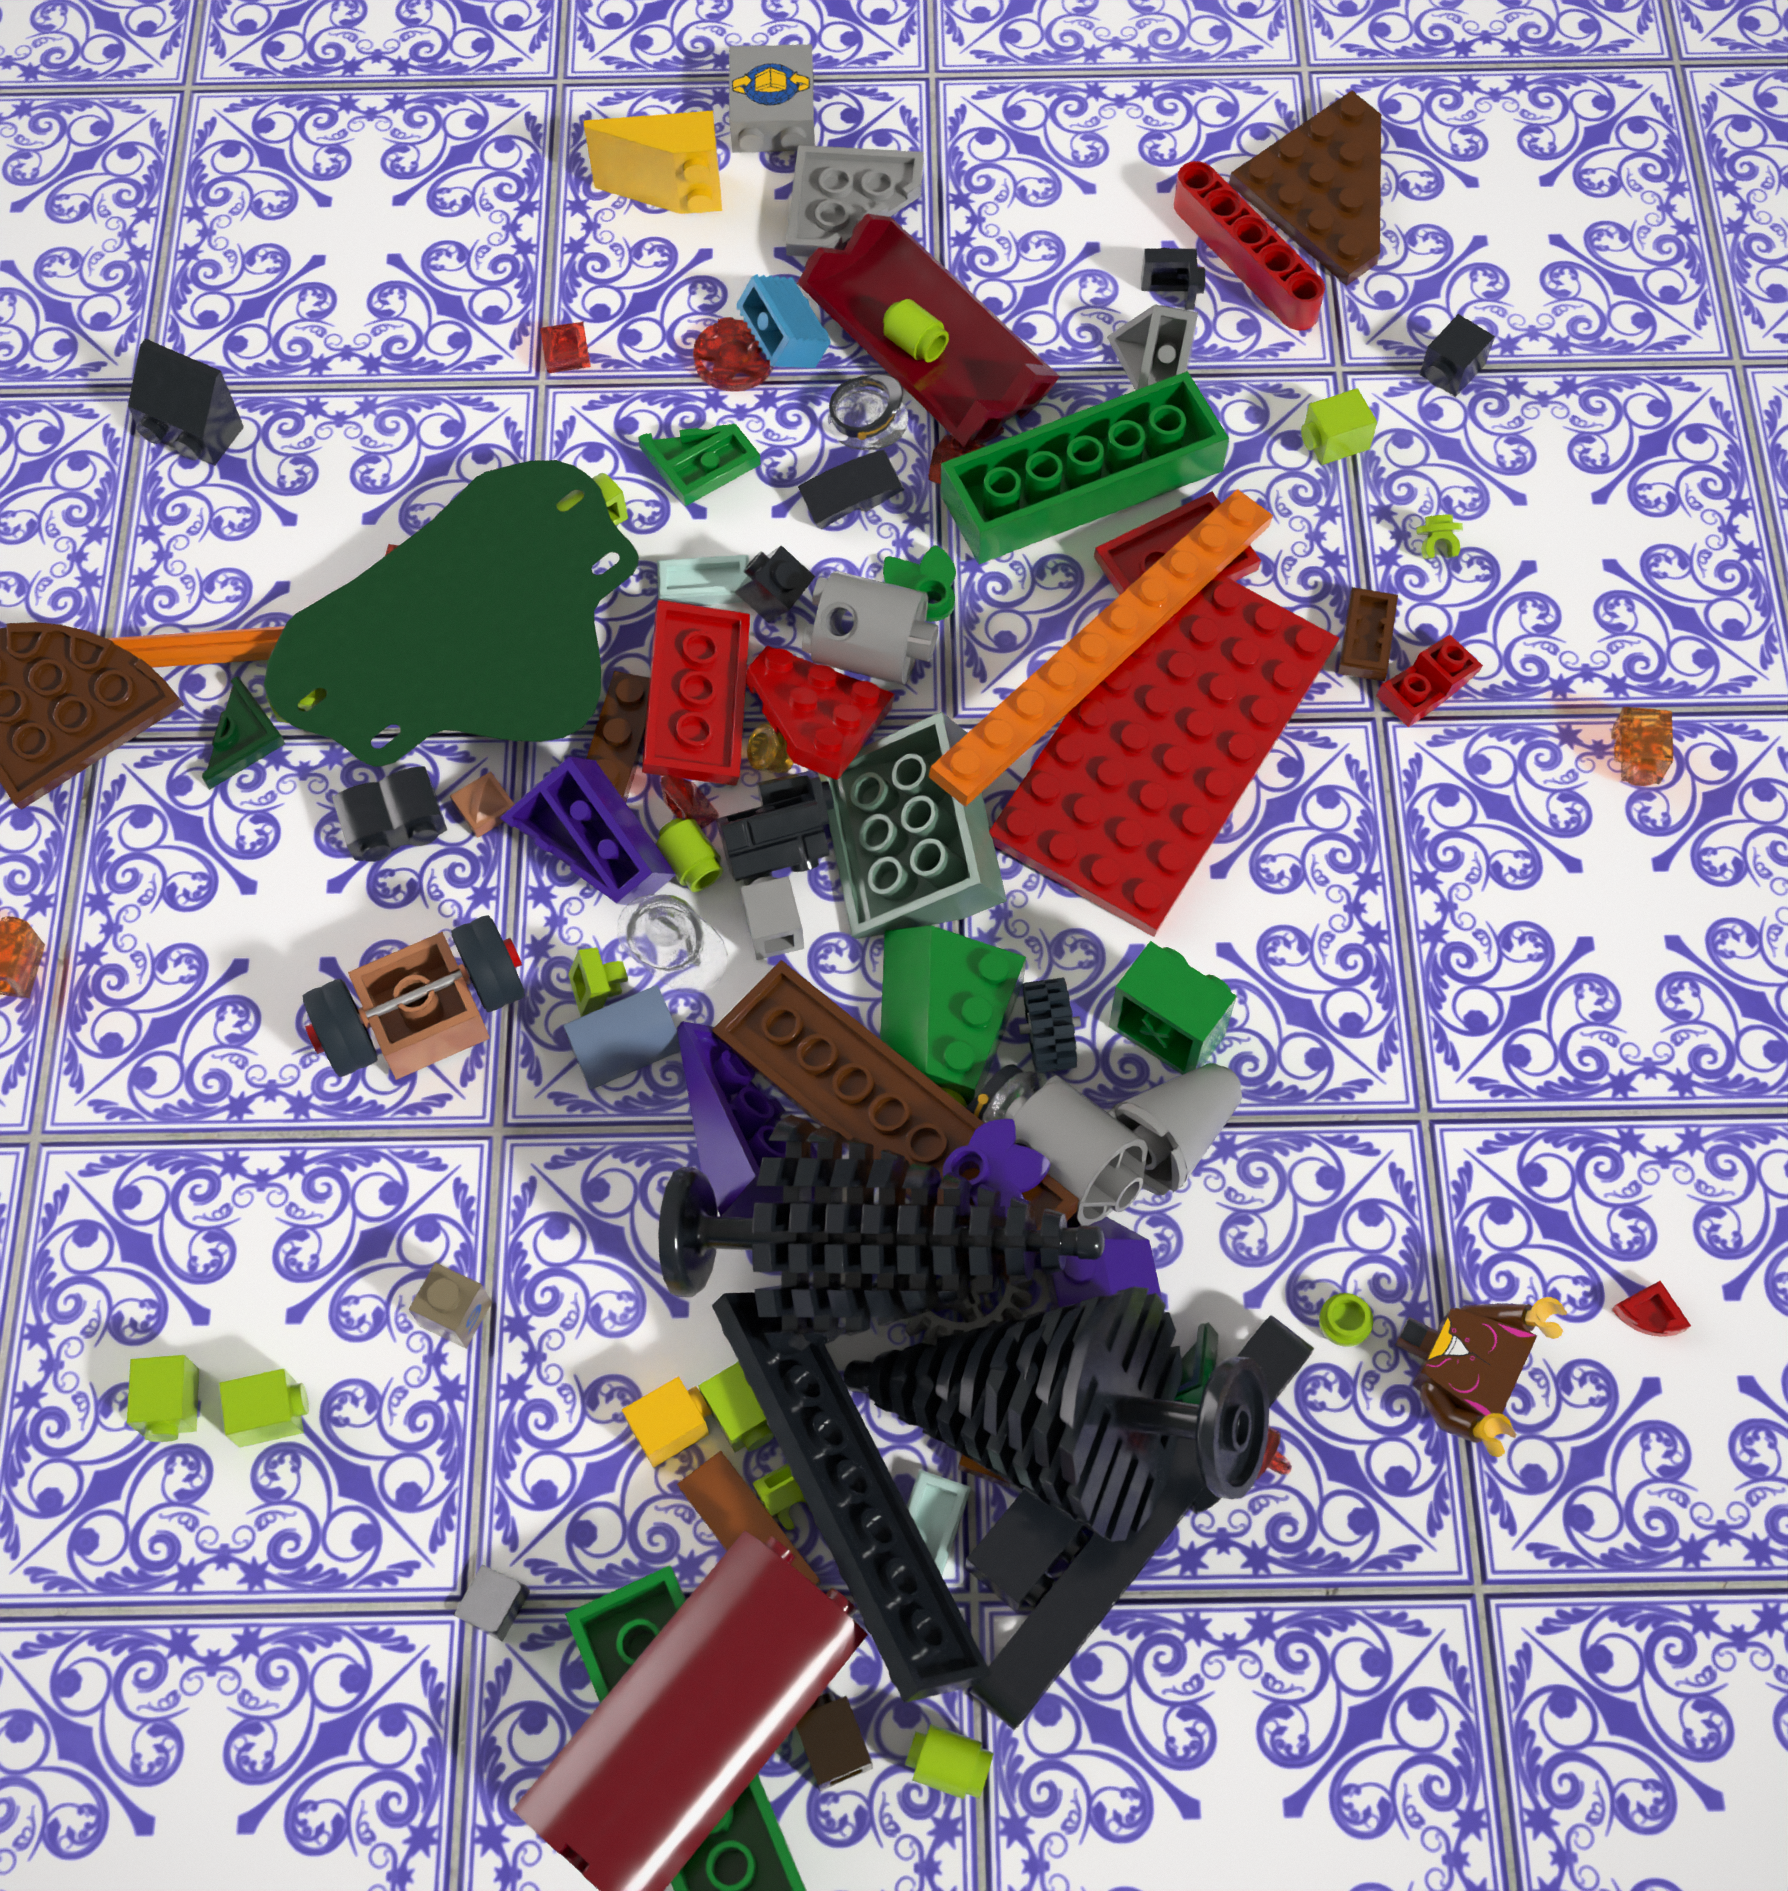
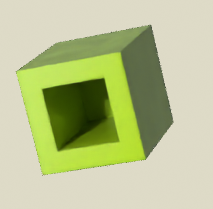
M1356 388L1310 403L1305 423L1301 427V435L1306 448L1310 451L1313 450L1320 464L1324 465L1370 450L1378 422L1360 390Z
M186 1355L130 1359L127 1424L142 1436H145V1440L151 1442L175 1441L178 1439L179 1433L197 1432L199 1368Z
M739 1361L698 1385L713 1418L734 1453L744 1447L748 1451L756 1450L774 1437L755 1394L745 1379Z
M285 1368L219 1383L225 1436L239 1448L304 1433L302 1416L309 1414L307 1392L302 1382L297 1383Z

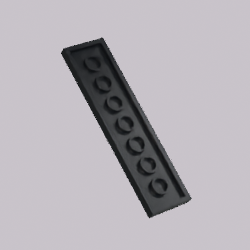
M755 1292L724 1293L711 1305L722 1326L723 1334L729 1341L740 1363L745 1379L752 1388L767 1419L768 1427L774 1434L785 1456L791 1474L800 1487L814 1516L815 1524L830 1549L838 1566L840 1576L846 1583L860 1611L864 1625L872 1636L889 1671L890 1679L897 1688L903 1702H911L973 1687L989 1677L991 1672L825 1344L816 1346L810 1343L801 1352L788 1356L772 1350L764 1333L781 1330L782 1316L759 1317ZM807 1317V1324H814L811 1317Z

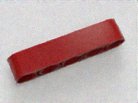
M1191 161L1180 167L1177 174L1173 203L1177 215L1284 325L1297 331L1312 328L1319 318L1325 292V283L1322 278L1210 165L1200 161Z

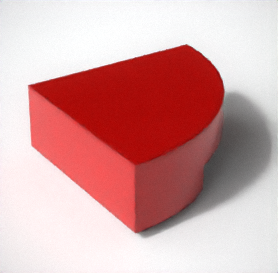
M1661 1280L1617 1303L1612 1308L1617 1317L1626 1325L1646 1335L1657 1337L1674 1336L1687 1331L1691 1327V1324Z

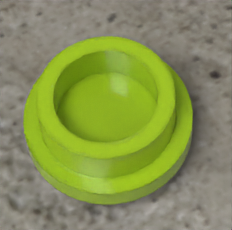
M1340 1293L1330 1297L1323 1304L1319 1313V1325L1329 1341L1339 1346L1352 1347L1362 1343L1369 1336L1373 1327V1314L1368 1304L1360 1297L1350 1293Z

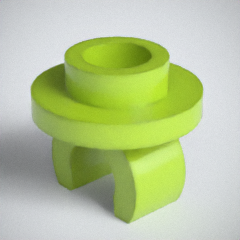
M1452 514L1425 517V525L1416 527L1417 535H1428L1421 546L1423 558L1432 559L1435 557L1434 545L1437 540H1441L1447 545L1448 558L1458 556L1460 553V542L1453 533L1463 531V523L1454 522Z

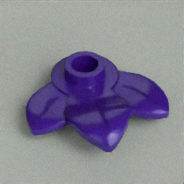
M997 1119L978 1127L968 1146L960 1147L949 1155L943 1166V1177L949 1172L962 1177L965 1170L969 1168L978 1169L980 1171L978 1177L969 1180L972 1189H970V1199L978 1206V1186L981 1184L999 1190L1001 1192V1206H1005L1007 1219V1210L1010 1207L1011 1198L1016 1196L1024 1199L1022 1192H1027L1038 1185L1046 1176L1051 1164L1049 1159L1038 1151L1015 1145L1016 1127L1013 1119Z

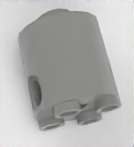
M834 571L828 579L818 578L812 599L813 605L818 606L814 625H807L802 640V651L811 653V659L814 663L905 685L912 674L917 659L927 662L931 660L938 637V625L926 622L928 595L926 592L840 571ZM847 611L852 614L854 619L853 627L848 634L843 631L841 626V619Z
M1059 1076L1051 1077L1029 1099L1025 1096H1020L1009 1106L1004 1119H1013L1015 1122V1145L1034 1149L1049 1159L1051 1166L1047 1174L1079 1199L1077 1210L1071 1217L1077 1223L1089 1226L1094 1222L1103 1220L1113 1210L1119 1213L1124 1211L1136 1199L1144 1179L1148 1152L1145 1140Z

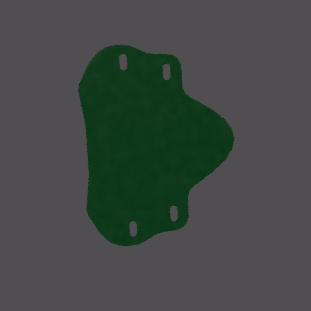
M531 460L486 471L475 477L434 519L354 580L297 612L286 623L267 662L264 680L267 698L278 715L293 727L331 738L346 748L357 759L374 767L386 766L397 762L430 735L444 730L511 741L544 742L564 738L582 729L595 713L601 695V659L594 611L600 600L634 574L639 562L637 550L611 520L601 488L587 473L574 465L558 460ZM580 490L584 493L582 500L569 510L560 511L557 509V503L572 491ZM609 553L618 554L619 561L601 575H596L592 572L593 565ZM323 688L326 690L327 696L308 711L299 710L298 703L315 689ZM390 725L399 726L400 733L384 747L374 748L371 745V740Z

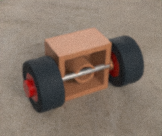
M485 915L473 920L471 923L458 926L451 931V936L464 965H457L443 932H440L349 971V977L362 1005L359 1009L342 979H335L322 987L314 988L302 995L303 1003L311 1021V1024L305 1026V1029L316 1053L325 1052L333 1070L339 1077L347 1076L360 1068L372 1065L378 1061V1055L367 1031L371 1027L383 1056L397 1080L490 1039L467 985L471 984L472 981L477 995L487 1012L495 1011L525 996L524 988L515 969L522 966V962L511 938L502 940L493 919L489 915Z

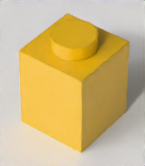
M679 1376L621 1409L653 1468L710 1435L704 1418L712 1413L697 1386L687 1390Z

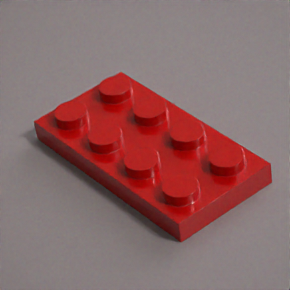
M658 600L655 610L642 773L737 786L741 765L750 614Z

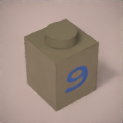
M435 1262L408 1310L421 1328L467 1349L492 1301L482 1284Z

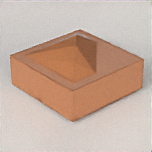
M491 771L450 795L452 804L477 838L502 824L504 821L500 817L515 805Z

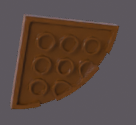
M40 622L7 623L5 628H0V783L14 805L22 810L185 704L170 685L145 661L117 646L107 638L86 630L60 624Z

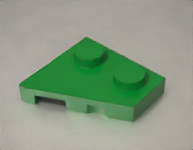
M737 424L718 425L707 430L698 428L679 430L680 437L653 440L652 433L642 434L638 437L640 449L684 506L693 503L761 465L760 453Z

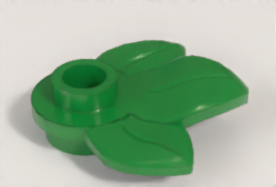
M937 545L931 547L924 555L920 565L887 556L884 559L883 579L885 583L926 592L928 600L938 601V603L934 604L928 603L926 621H940L952 613L955 607V594L951 585L956 577V568L950 556Z

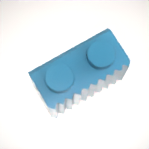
M758 274L751 277L736 303V310H740V316H744V322H748L751 335H755V341H759V347H762V354H766V360H770V366L816 368L831 344V340L827 330L822 327L811 309L808 299L803 296L793 277L788 279L785 276L773 278L772 275L768 277L762 275L759 277Z

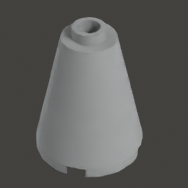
M1215 1063L1206 1064L1120 1102L1107 1112L1144 1139L1147 1144L1148 1152L1142 1185L1143 1189L1156 1195H1165L1169 1190L1175 1192L1184 1185L1241 1103V1084L1237 1075L1231 1069Z

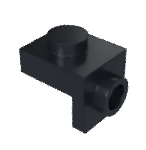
M1144 248L1141 291H1184L1185 310H1194L1196 295L1204 294L1205 267H1198L1197 248Z
M810 770L756 783L761 806L810 793L818 804L822 824H829L827 810L834 809L832 791L829 782H821L820 776L814 771Z

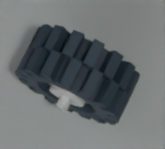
M1065 978L1023 983V999L1027 1024H1020L1019 1031L1020 1035H1029L1030 1050L1036 1074L1077 1068V1046L1074 1027L1081 1026L1080 1016L1072 1017V1008Z

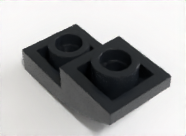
M884 449L838 465L798 486L815 524L821 529L859 507L867 512L905 490Z

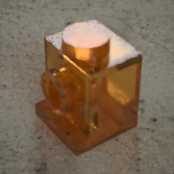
M1623 707L1611 729V739H1616L1614 744V761L1621 762V781H1626L1635 786L1660 785L1673 763L1672 711Z

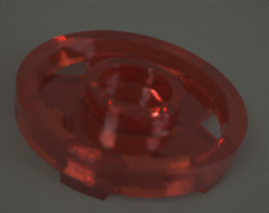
M733 317L718 319L717 323L703 330L695 340L693 347L695 369L707 384L717 389L735 392L754 388L764 382L774 366H770V360L765 362L760 357L759 353L762 352V347H759V341H755V335H751L748 322H744V320H737ZM701 360L714 364L712 373L706 369ZM738 373H743L750 376L743 379L732 380Z

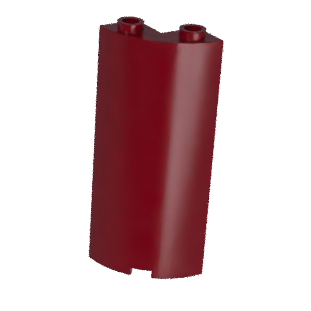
M866 214L854 227L852 237L844 250L824 247L816 249L808 258L805 270L797 282L827 314L893 378L897 379L902 387L964 447L976 446L1003 434L1004 428L1002 425L1015 414L1022 420L1040 403L1060 377L892 217ZM911 299L943 323L944 330L949 334V340L946 348L937 359L932 362H926L924 359L916 360L884 335L883 318L888 308L895 302Z
M744 1530L512 1809L599 1891H664L868 1635L852 1619L853 1615L857 1612V1608L832 1587L826 1594L791 1565L795 1560V1556L772 1536H769L762 1543Z

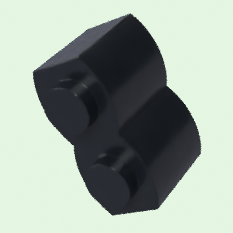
M425 766L404 769L383 778L379 782L356 785L332 797L346 845L355 861H380L388 857L392 851L401 845H427L448 830L433 783Z

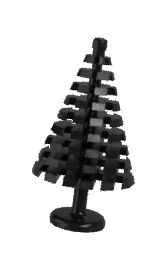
M790 1115L778 1122L768 1140L786 1141V1158L763 1157L757 1186H783V1202L754 1203L753 1217H718L714 1189L707 1175L694 1167H681L673 1172L666 1185L660 1208L658 1229L659 1260L663 1280L669 1292L677 1297H693L705 1288L713 1271L717 1249L752 1250L753 1272L781 1271V1285L754 1289L759 1317L782 1316V1329L767 1332L764 1335L772 1350L785 1356L801 1352L810 1343L820 1346L833 1342L842 1333L852 1336L870 1329V1315L871 1317H878V1326H884L901 1320L902 1315L906 1314V1311L913 1316L931 1311L937 1305L939 1298L946 1306L962 1302L971 1290V1288H968L969 1272L970 1275H976V1294L981 1296L994 1292L1000 1287V1273H1004L1005 1261L1009 1283L1016 1285L1029 1281L1033 1276L1036 1252L1041 1254L1043 1273L1049 1275L1062 1271L1065 1268L1067 1256H1078L1079 1259L1086 1260L1099 1259L1103 1254L1105 1246L1103 1231L1098 1226L1080 1225L1078 1228H1067L1066 1217L1063 1213L1046 1208L1042 1217L1041 1230H1037L1033 1204L1016 1196L1011 1198L1006 1219L1005 1206H1001V1192L997 1189L983 1184L979 1185L978 1206L970 1205V1189H972V1186L966 1178L949 1172L941 1179L940 1172L935 1167L918 1160L910 1166L909 1161L905 1160V1156L887 1149L881 1150V1160H873V1144L854 1137L848 1140L838 1131L824 1126L817 1129L809 1121L794 1115ZM811 1143H817V1158H811ZM842 1143H849V1159H842ZM812 1187H815V1201H811ZM843 1187H847V1202H842ZM874 1188H879V1202H874ZM906 1188H911V1203H906ZM938 1188L944 1189V1204H938ZM810 1272H813V1281H809ZM841 1273H845V1281L841 1282ZM873 1274H877V1283H872ZM904 1274H910V1285L904 1284ZM936 1275H942V1286H936ZM807 1317H814V1324H807ZM839 1317H846V1327H838Z
M1131 1287L1117 1291L1116 1294L1110 1296H1097L1083 1300L1081 1303L1063 1306L1049 1312L1045 1310L1029 1314L1023 1319L1014 1321L1008 1319L994 1323L990 1327L972 1329L959 1335L951 1334L939 1337L935 1345L918 1343L904 1348L902 1351L897 1349L889 1350L877 1355L873 1362L852 1360L847 1364L843 1376L844 1383L851 1392L869 1393V1398L875 1402V1406L886 1412L896 1413L899 1415L898 1419L909 1425L921 1427L923 1433L946 1443L953 1450L970 1458L992 1473L1001 1476L1022 1491L1025 1489L1042 1503L1048 1506L1050 1504L1053 1505L1066 1517L1075 1522L1076 1520L1079 1521L1090 1531L1110 1541L1126 1540L1129 1529L1137 1533L1152 1516L1169 1479L1178 1438L1195 1440L1197 1464L1204 1484L1217 1497L1231 1500L1243 1498L1253 1487L1263 1463L1268 1441L1270 1414L1268 1388L1262 1368L1253 1358L1227 1357L1222 1360L1211 1372L1203 1389L1199 1405L1183 1403V1398L1174 1401L1183 1376L1180 1345L1171 1347L1176 1334L1170 1312L1163 1313L1166 1305L1157 1293L1147 1295L1149 1288Z

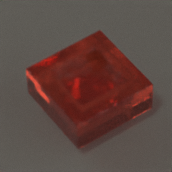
M584 322L540 328L547 374L591 367Z

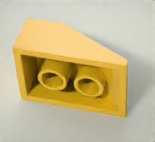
M713 111L584 120L594 188L679 214L722 211Z

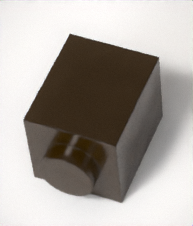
M832 1692L820 1695L797 1723L796 1728L820 1791H823L872 1770L873 1763L847 1695L835 1700Z

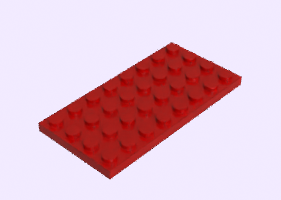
M1219 573L1067 713L990 828L989 833L993 838L994 846L1150 936L1155 937L1335 650L1340 638Z

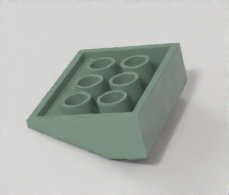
M943 712L862 747L838 780L819 773L821 782H829L833 795L834 809L827 810L851 935L855 939L885 934L887 930L928 926L961 920L1007 901L993 838L989 833L990 826L982 792L965 807L929 778L930 767L967 734L964 729Z

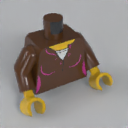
M1544 1297L1535 1302L1533 1306L1530 1304L1493 1303L1464 1305L1460 1309L1451 1308L1440 1323L1438 1330L1408 1317L1395 1346L1423 1359L1412 1384L1420 1391V1399L1439 1429L1474 1443L1483 1441L1488 1453L1494 1457H1500L1505 1453L1502 1443L1494 1437L1499 1434H1507L1511 1438L1517 1436L1509 1418L1502 1413L1537 1338V1335L1530 1331L1538 1327L1542 1334L1551 1339L1559 1338L1563 1333L1558 1323L1546 1322L1547 1318L1553 1314H1568L1557 1299Z

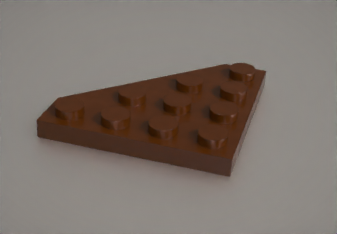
M1351 90L1232 171L1229 185L1346 286L1377 265L1380 255L1381 113Z

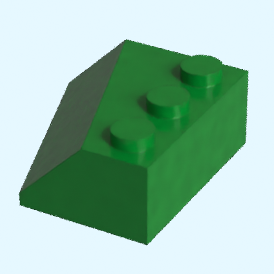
M932 925L885 931L880 1039L939 1087L959 1093L968 1106L981 1092L1024 982L1026 957Z

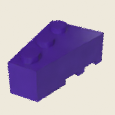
M569 756L500 817L509 826L516 827L535 841L534 844L542 850L552 853L570 866L569 869L616 904L642 905L676 875L656 844L595 760Z

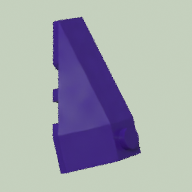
M682 1021L677 1027L701 1171L707 1175L714 1189L720 1217H753L754 1203L783 1202V1186H757L763 1157L786 1158V1141H768L777 1123L782 1120L781 1116L786 1110L776 1098L769 1100L759 1091L752 1082L756 1072L715 1037L712 1032L713 1026ZM811 1143V1158H817V1151ZM815 1187L811 1188V1200L815 1198Z

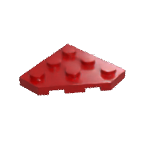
M768 645L748 666L746 685L752 694L758 693L763 702L762 712L776 734L782 733L787 742L786 752L792 762L836 780L840 778L890 712L895 696L894 693L881 689L872 682L860 681L836 672L830 666L815 664L794 656L785 649L773 648Z

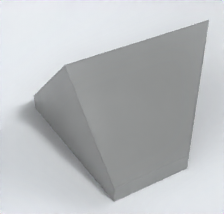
M1154 304L1107 336L1135 390L1188 371L1198 312Z

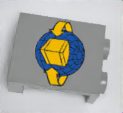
M812 44L729 46V125L732 153L797 151L798 145L815 146Z

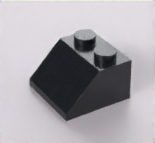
M146 338L143 340L139 347L128 402V408L137 424V431L151 443L159 444L161 442L175 448L181 455L190 460H197L198 458L215 466L244 428L222 372Z

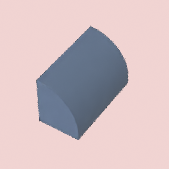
M658 985L563 1024L570 1047L589 1090L680 1052L678 1033Z

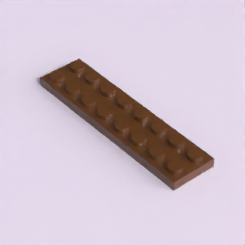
M782 960L712 1029L713 1034L718 1040L818 1125L838 1131L848 1140L854 1137L873 1144V1160H881V1150L887 1149L905 1156V1160L909 1161L910 1166L918 1160L935 1167L940 1172L941 1179H943V1166L949 1155L960 1147L968 1146L975 1130L985 1124ZM842 1143L849 1150V1143ZM969 1168L963 1172L962 1177L968 1181L978 1177L980 1171L976 1168ZM1046 1174L1043 1180L1027 1192H1022L1024 1200L1030 1201L1033 1204L1037 1230H1041L1042 1217L1046 1208L1063 1213L1066 1221L1077 1210L1079 1199L1049 1174ZM906 1188V1198L910 1202L911 1188ZM938 1188V1204H944V1189ZM970 1199V1205H975L973 1200ZM1005 1261L1004 1273H1000V1277L1010 1284Z

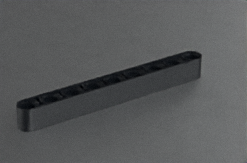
M1270 1315L1236 1357L1253 1358L1262 1368L1268 1388L1270 1408L1315 1348L1273 1315ZM1178 1438L1169 1479L1152 1516L1140 1530L1135 1533L1129 1529L1126 1540L1110 1541L1095 1533L988 1666L991 1675L971 1689L970 1693L1014 1731L1032 1711L1194 1505L1193 1502L1206 1486L1197 1464L1195 1440Z

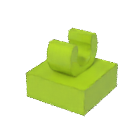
M598 947L578 950L568 973L580 1017L603 1008L608 997L622 993L620 983L628 981L623 961L603 964Z
M788 1463L752 1483L771 1517L776 1514L781 1524L789 1531L795 1528L789 1516L791 1506L797 1502H805L810 1510L798 1483L791 1474Z

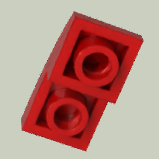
M1448 635L1420 652L1412 666L1384 682L1379 688L1376 697L1407 727H1410L1461 689L1480 672L1483 665L1453 636Z

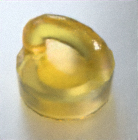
M768 723L759 725L753 731L747 745V757L752 768L767 773H787L794 764L786 752L787 742L782 733L776 734Z

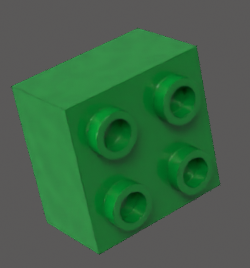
M1150 941L1116 985L1108 1027L1184 1075L1204 1066L1225 1037L1237 995L1233 994L1229 986L1220 978L1210 974L1205 976L1188 965L1187 960L1176 950L1169 947L1161 948Z

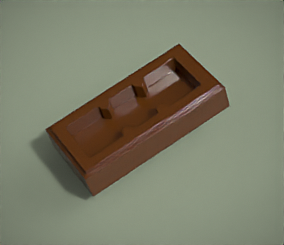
M1352 587L1348 601L1338 674L1385 681L1388 672L1398 601L1397 594Z

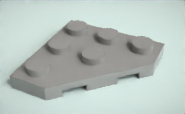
M798 145L786 237V255L810 257L819 247L843 249L850 241L854 227L866 214L891 217L919 198L922 188L924 152Z

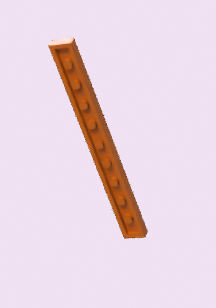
M1240 490L1234 491L930 767L929 778L966 807L1270 526L1273 515Z

